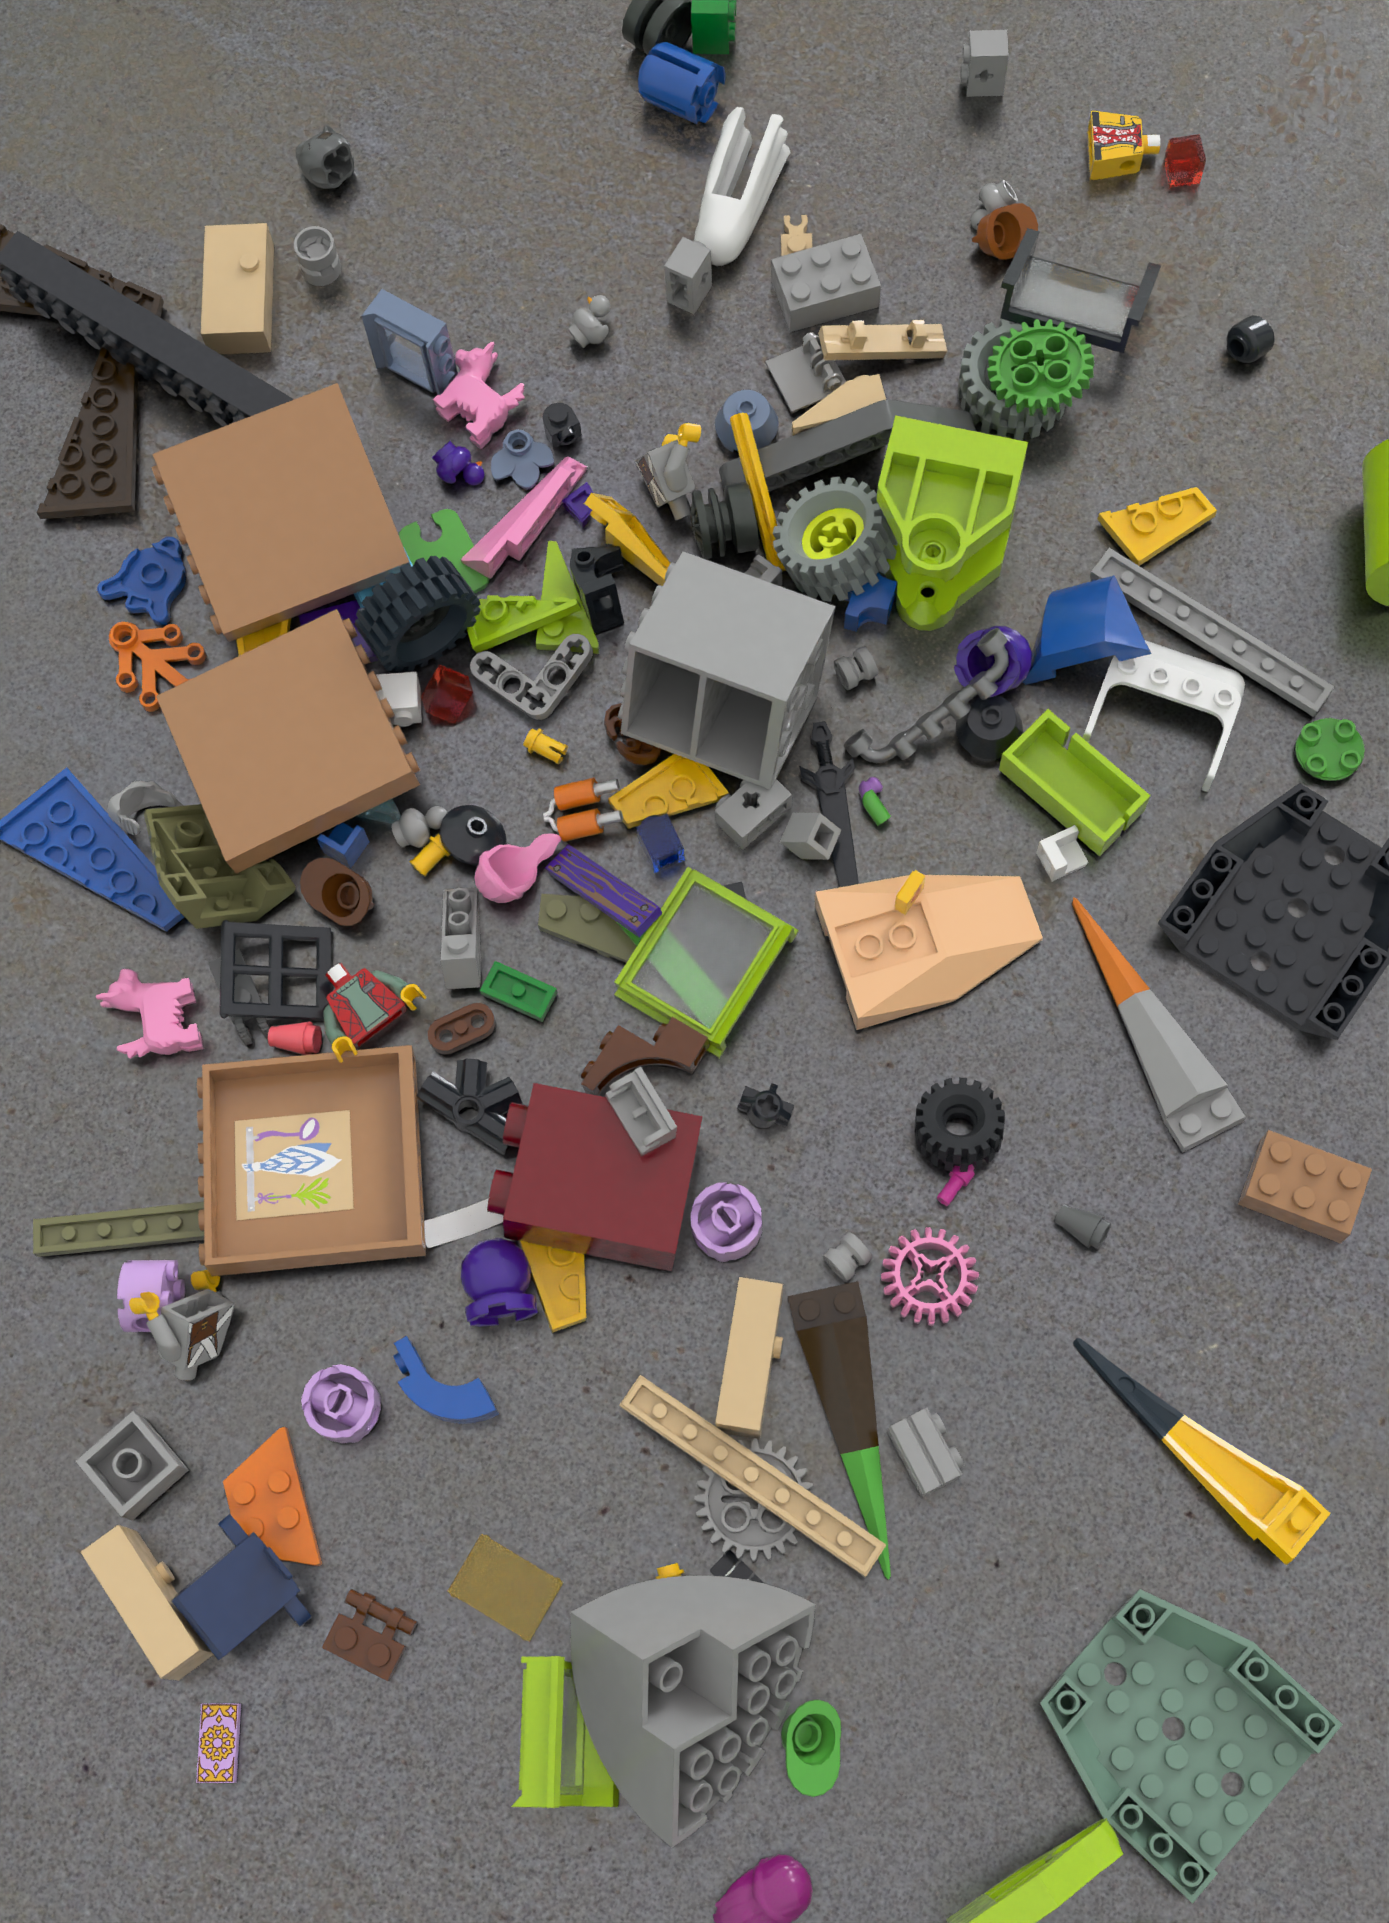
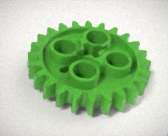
M1035 319L1034 327L1031 328L1023 322L1022 331L1018 332L1011 328V338L1001 336V346H993V356L988 357V378L991 390H996L997 399L1005 398V407L1007 408L1016 403L1017 413H1020L1025 407L1029 408L1030 416H1033L1036 409H1041L1042 414L1046 416L1049 407H1053L1059 413L1061 403L1071 407L1072 396L1081 399L1082 389H1089V379L1094 377V355H1092L1091 344H1086L1084 334L1077 336L1076 327L1065 331V322L1063 321L1057 327H1053L1052 319H1049L1045 326H1041L1039 320Z

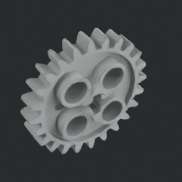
M757 1438L753 1439L749 1449L751 1452L806 1490L813 1488L812 1483H802L800 1480L806 1475L807 1469H794L798 1457L794 1456L788 1461L784 1459L786 1447L783 1446L777 1453L772 1452V1441L769 1440L764 1449H759ZM738 1440V1443L745 1447L742 1440ZM703 1467V1472L709 1479L708 1481L699 1480L696 1484L705 1490V1494L697 1495L694 1499L698 1503L705 1504V1507L698 1510L696 1515L697 1517H708V1521L701 1528L703 1531L714 1529L715 1533L710 1540L712 1544L723 1539L725 1542L722 1552L726 1554L732 1547L737 1548L736 1557L738 1560L741 1559L745 1551H750L752 1562L756 1561L758 1551H763L767 1560H771L772 1548L776 1547L783 1555L785 1554L783 1542L787 1540L793 1545L797 1544L796 1537L793 1534L797 1530L785 1521L776 1529L767 1528L763 1524L762 1516L768 1510L762 1505L758 1504V1509H751L749 1502H722L723 1496L748 1498L749 1496L740 1490L730 1489L726 1484V1480L707 1467ZM731 1509H741L746 1514V1522L740 1528H731L725 1522L726 1514Z

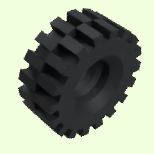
M959 1077V1084H953L952 1078L944 1080V1087H940L938 1083H935L931 1086V1094L925 1091L921 1096V1103L918 1102L915 1119V1140L917 1146L921 1145L923 1156L926 1158L931 1154V1163L938 1167L940 1162H944L945 1170L952 1171L953 1165L960 1166V1172H968V1165L973 1164L975 1170L981 1168L983 1158L987 1163L993 1160L994 1151L999 1152L1003 1140L1005 1111L1001 1110L1002 1102L999 1097L993 1099L994 1091L987 1087L982 1091L981 1082L974 1080L973 1085H968L967 1078ZM963 1118L973 1124V1130L965 1135H956L949 1132L945 1125L950 1119Z

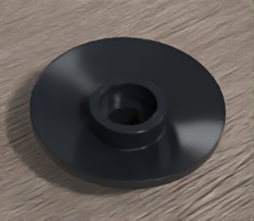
M462 805L451 809L444 816L439 829L440 839L446 851L455 859L470 865H478L479 856L484 851L491 850L498 845H505L506 843L505 830L499 819L490 811L475 805ZM471 827L478 829L480 832L474 831Z

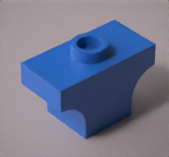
M878 572L876 576L879 581L873 587L867 582L862 586L865 592L857 596L854 590L847 592L848 599H845V601H848L849 604L845 612L844 629L857 632L858 628L866 622H878L887 625L896 598L897 581L886 579Z

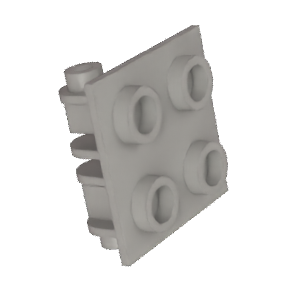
M813 332L807 333L803 337L804 342L801 347L765 361L791 413L820 402L846 382L835 360H824L819 336Z

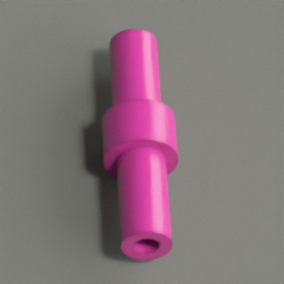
M973 1164L968 1165V1172H960V1166H954L949 1173L951 1178L937 1196V1200L941 1204L948 1206L960 1188L968 1185L975 1175Z

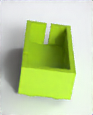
M1047 709L1002 754L999 770L1066 828L1076 825L1079 830L1077 837L1098 856H1101L1120 836L1122 830L1125 831L1145 811L1151 795L1079 734L1075 733L1071 737L1068 750L1064 748L1071 728Z

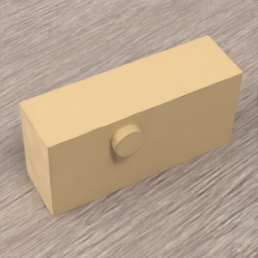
M267 223L205 226L201 336L204 344L219 354L271 352L274 243Z
M739 1277L715 1422L716 1427L725 1434L760 1440L773 1358L780 1359L783 1337L776 1335L783 1297V1284Z
M117 1525L81 1551L84 1559L161 1679L179 1681L214 1655L171 1600L178 1594L171 1584L175 1578L163 1561L158 1564L138 1531Z

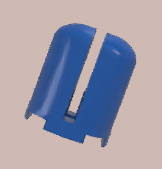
M668 42L658 43L648 52V55L641 64L638 88L644 101L695 124L699 121L706 123L719 104L714 101L719 83L725 85L726 73L723 66Z

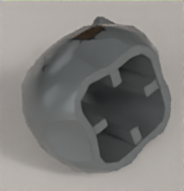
M325 126L322 133L300 143L296 148V159L301 171L309 182L318 188L333 189L339 187L353 173L354 158L351 154L350 144L341 134L336 133L329 126Z

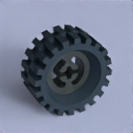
M430 556L427 562L424 558H420L411 567L408 563L401 566V572L396 575L390 573L385 577L387 581L383 585L377 584L372 589L374 594L366 596L362 601L364 608L358 609L356 613L358 619L355 620V626L386 670L400 673L404 668L406 672L413 671L416 665H419L420 668L428 665V660L432 658L437 660L443 656L442 652L447 648L449 650L453 649L457 645L455 641L458 638L463 639L468 634L467 627H473L477 620L474 616L480 614V600L452 562L446 557L442 556L439 559L437 556Z

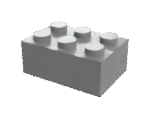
M862 234L771 259V282L790 332L880 307L881 284Z

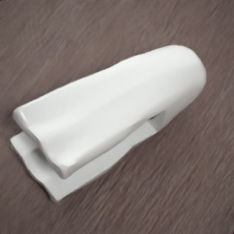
M736 107L723 124L707 174L705 191L699 212V222L694 241H699L711 249V265L723 266L729 264L740 255L764 210L772 189L790 154L789 147L784 144L788 133L781 128L783 122L781 115L772 114L741 200L732 198L731 195L752 145L750 131L744 127L746 118L744 108Z

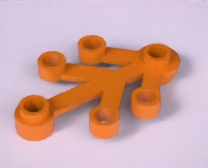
M119 622L111 628L109 634L111 647L119 653V673L116 676V683L121 691L129 693L137 688L138 680L132 672L133 653L142 660V693L139 696V701L142 707L149 712L156 711L160 707L156 698L158 695L156 692V672L176 687L190 679L185 678L167 662L188 660L192 665H200L206 659V652L199 643H191L185 647H174L183 640V634L175 624H168L163 628L139 630L133 623ZM177 632L174 638H167L169 633ZM131 636L128 641L121 642L124 637ZM164 641L168 646L174 648L151 650L143 643ZM193 651H200L197 657H190ZM132 678L129 684H122L124 679ZM149 697H155V700H154L153 703H151V704H146V703H145V701H146L147 698H149Z

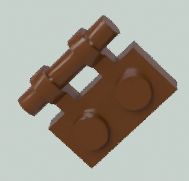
M351 1589L346 1596L345 1603L356 1608L355 1615L351 1619L339 1613L322 1648L386 1681H390L407 1647L395 1641L394 1638L398 1630L412 1635L417 1621L405 1616L406 1611L398 1607L391 1609L377 1602L376 1596L365 1592L363 1595ZM369 1615L386 1623L382 1634L365 1626Z

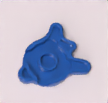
M165 537L159 542L153 543L151 548L141 551L136 548L123 561L121 569L115 576L98 584L97 591L101 598L111 600L127 596L125 607L128 612L148 613L155 624L160 626L166 625L171 618V603L180 594L186 581V569L181 558L182 547L174 537Z

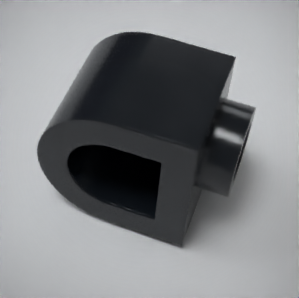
M554 403L544 410L542 418L545 435L553 449L561 445H569L582 436L580 422L570 406L564 403Z

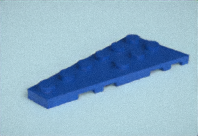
M67 767L0 820L1 841L167 932L184 918L159 885L155 866L125 832L111 820L108 813Z

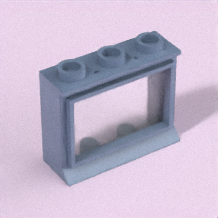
M381 289L361 316L376 369L387 367L432 393L437 392V395H441L458 374L446 323Z

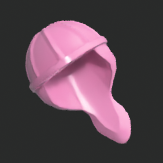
M542 834L527 847L506 844L484 851L479 856V864L474 877L475 885L479 892L485 898L497 903H507L522 898L524 892L529 890L536 881L538 864L553 855L561 841V837L557 834Z

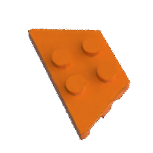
M282 1427L223 1481L230 1513L247 1535L254 1532L266 1547H270L280 1560L320 1566L322 1561L288 1428Z

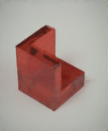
M1200 134L1169 139L1163 161L1169 187L1200 183L1206 163Z
M439 664L421 697L425 712L455 723L472 696L473 690L468 676Z

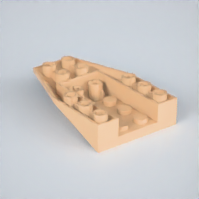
M910 875L815 892V908L824 935L829 936L847 990L846 1000L856 1030L956 1001L1042 941L1043 937L1021 877L925 875L924 888L906 915L895 909V899Z

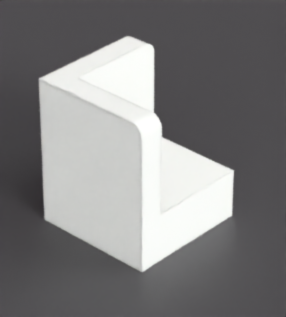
M1076 825L1039 842L1036 854L1052 882L1085 867L1088 863L1076 840L1079 833Z

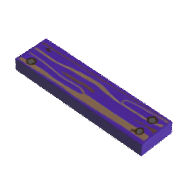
M569 844L545 867L551 876L639 938L662 914L659 906Z

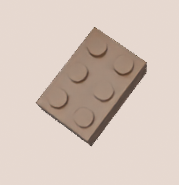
M1268 1130L1259 1142L1238 1205L1342 1243L1351 1234L1372 1169Z

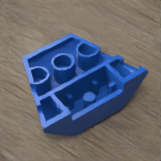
M1114 575L1051 592L1032 651L1030 672L1023 683L1027 685L1055 678L1056 669L1115 655L1119 661H1125L1152 654Z

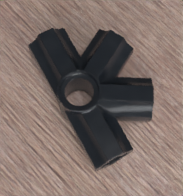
M468 1058L457 1060L455 1085L432 1072L422 1084L416 1098L452 1121L460 1131L472 1134L504 1155L511 1146L503 1144L506 1118L501 1115L508 1112L511 1102L523 1104L519 1092L510 1077L486 1087L487 1062ZM472 1107L477 1110L478 1115L472 1120H465L459 1115V1112L462 1108Z

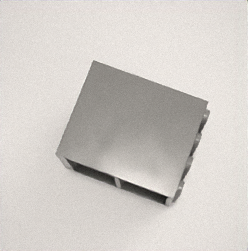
M682 552L676 564L670 563L665 575L664 585L656 587L650 609L644 608L636 633L631 631L626 640L624 650L628 652V657L622 670V674L626 675V679L620 692V696L624 697V701L618 714V718L622 719L621 734L771 790L818 697L835 606Z

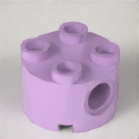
M727 1182L716 1183L705 1188L696 1197L692 1206V1235L698 1247L717 1261L727 1262L749 1254L757 1245L762 1234L761 1208L756 1197L744 1186L727 1184Z
M127 1260V1262H124L119 1275L117 1299H123L124 1309H118L120 1326L124 1332H151L146 1324L149 1321L146 1314H134L129 1306L131 1298H141L140 1293L152 1292L159 1297L160 1304L157 1310L159 1315L161 1314L162 1307L184 1299L185 1282L183 1279H178L179 1269L177 1260Z
M342 1364L333 1365L315 1373L305 1385L301 1399L304 1416L309 1426L327 1440L338 1443H355L360 1441L375 1426L381 1410V1396L373 1382L356 1368Z

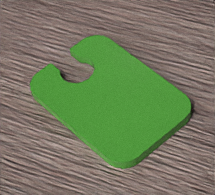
M444 509L431 514L435 525L442 530L441 537L434 542H426L421 538V530L417 521L401 529L399 537L412 565L420 558H424L427 562L430 556H437L439 559L443 556L452 562L474 593L480 592L487 587L489 578L463 564L461 561L462 557L474 545L455 511Z

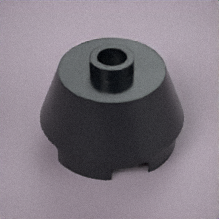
M999 696L989 697L985 700L978 698L969 703L971 706L969 712L957 720L956 734L961 745L971 753L972 757L982 761H996L1023 734L1022 721L1018 712L1006 699Z

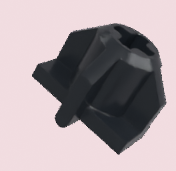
M771 1083L768 1090L761 1092L745 1086L737 1109L748 1113L749 1120L756 1127L768 1128L777 1124L786 1128L794 1105L781 1100L780 1096L776 1094L778 1085Z

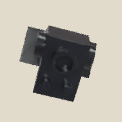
M608 544L606 547L574 548L571 553L570 570L573 582L595 634L624 623L616 584L611 574L623 570L625 567L620 546Z

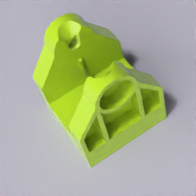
M895 415L878 483L877 502L898 542V545H893L896 550L894 560L886 559L890 568L885 576L887 579L897 581L896 609L900 618L908 626L926 631L944 627L952 620L960 606L1000 576L1016 508L1028 442ZM931 588L935 594L932 597L926 598L921 594V590Z
M1107 1818L1090 1825L1072 1838L1021 1867L947 1918V1923L1038 1922L1062 1905L1096 1875L1123 1855L1115 1830Z

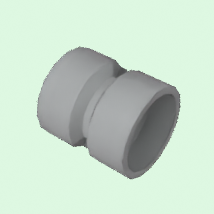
M311 226L299 232L294 240V250L304 279L315 286L331 284L341 273V263L332 234L327 229L319 226Z

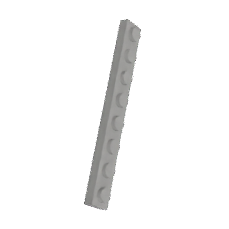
M1111 548L1106 551L1091 571L1090 578L1092 580L1114 575L1129 603L1313 717L1334 689V686Z

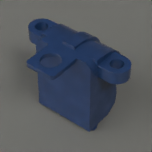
M230 1514L221 1520L218 1526L234 1547L192 1580L171 1600L218 1660L227 1655L282 1607L299 1627L312 1618L296 1597V1594L301 1590L293 1581V1576L270 1547H266L254 1532L247 1535Z

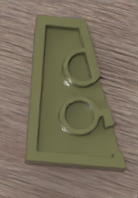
M541 894L538 921L540 931L576 945L581 944L596 950L598 954L608 958L611 956L627 963L637 946L614 919L581 896Z

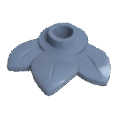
M519 429L513 430L505 437L503 449L495 453L492 458V476L496 481L512 476L513 481L518 486L524 489H531L538 482L540 475L539 467H549L554 464L553 454L546 444L535 442L529 433ZM517 445L524 446L522 449H514Z

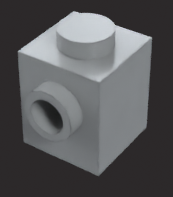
M792 813L780 843L801 859L829 860L841 829L821 813Z

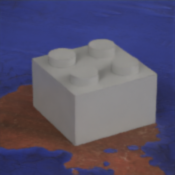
M132 1411L76 1461L119 1515L132 1521L189 1471L146 1418L135 1411Z

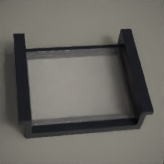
M1027 228L1001 284V288L1007 289L1000 318L1018 324L1025 322L1029 327H1034L1035 319L1039 320L1041 326H1045L1047 321L1052 319L1053 327H1057L1063 321L1065 322V331L1076 327L1077 336L1084 334L1086 343L1124 353L1133 326H1139L1161 265L1149 262L1140 286L1033 257L1040 231Z

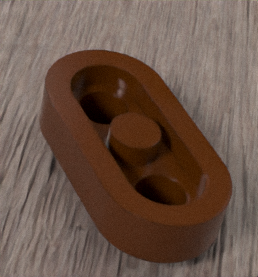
M469 1004L435 1020L429 1027L428 1040L436 1052L452 1054L488 1037L495 1028L494 1015L485 1004ZM482 1019L484 1024L480 1028H475L472 1026L474 1020ZM444 1034H452L451 1041L446 1043L441 1041V1037Z

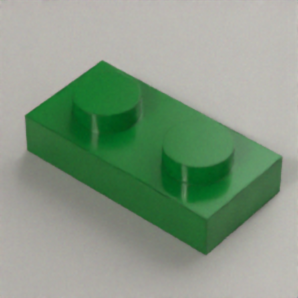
M497 961L494 962L480 989L481 995L543 1022L558 993L557 988Z

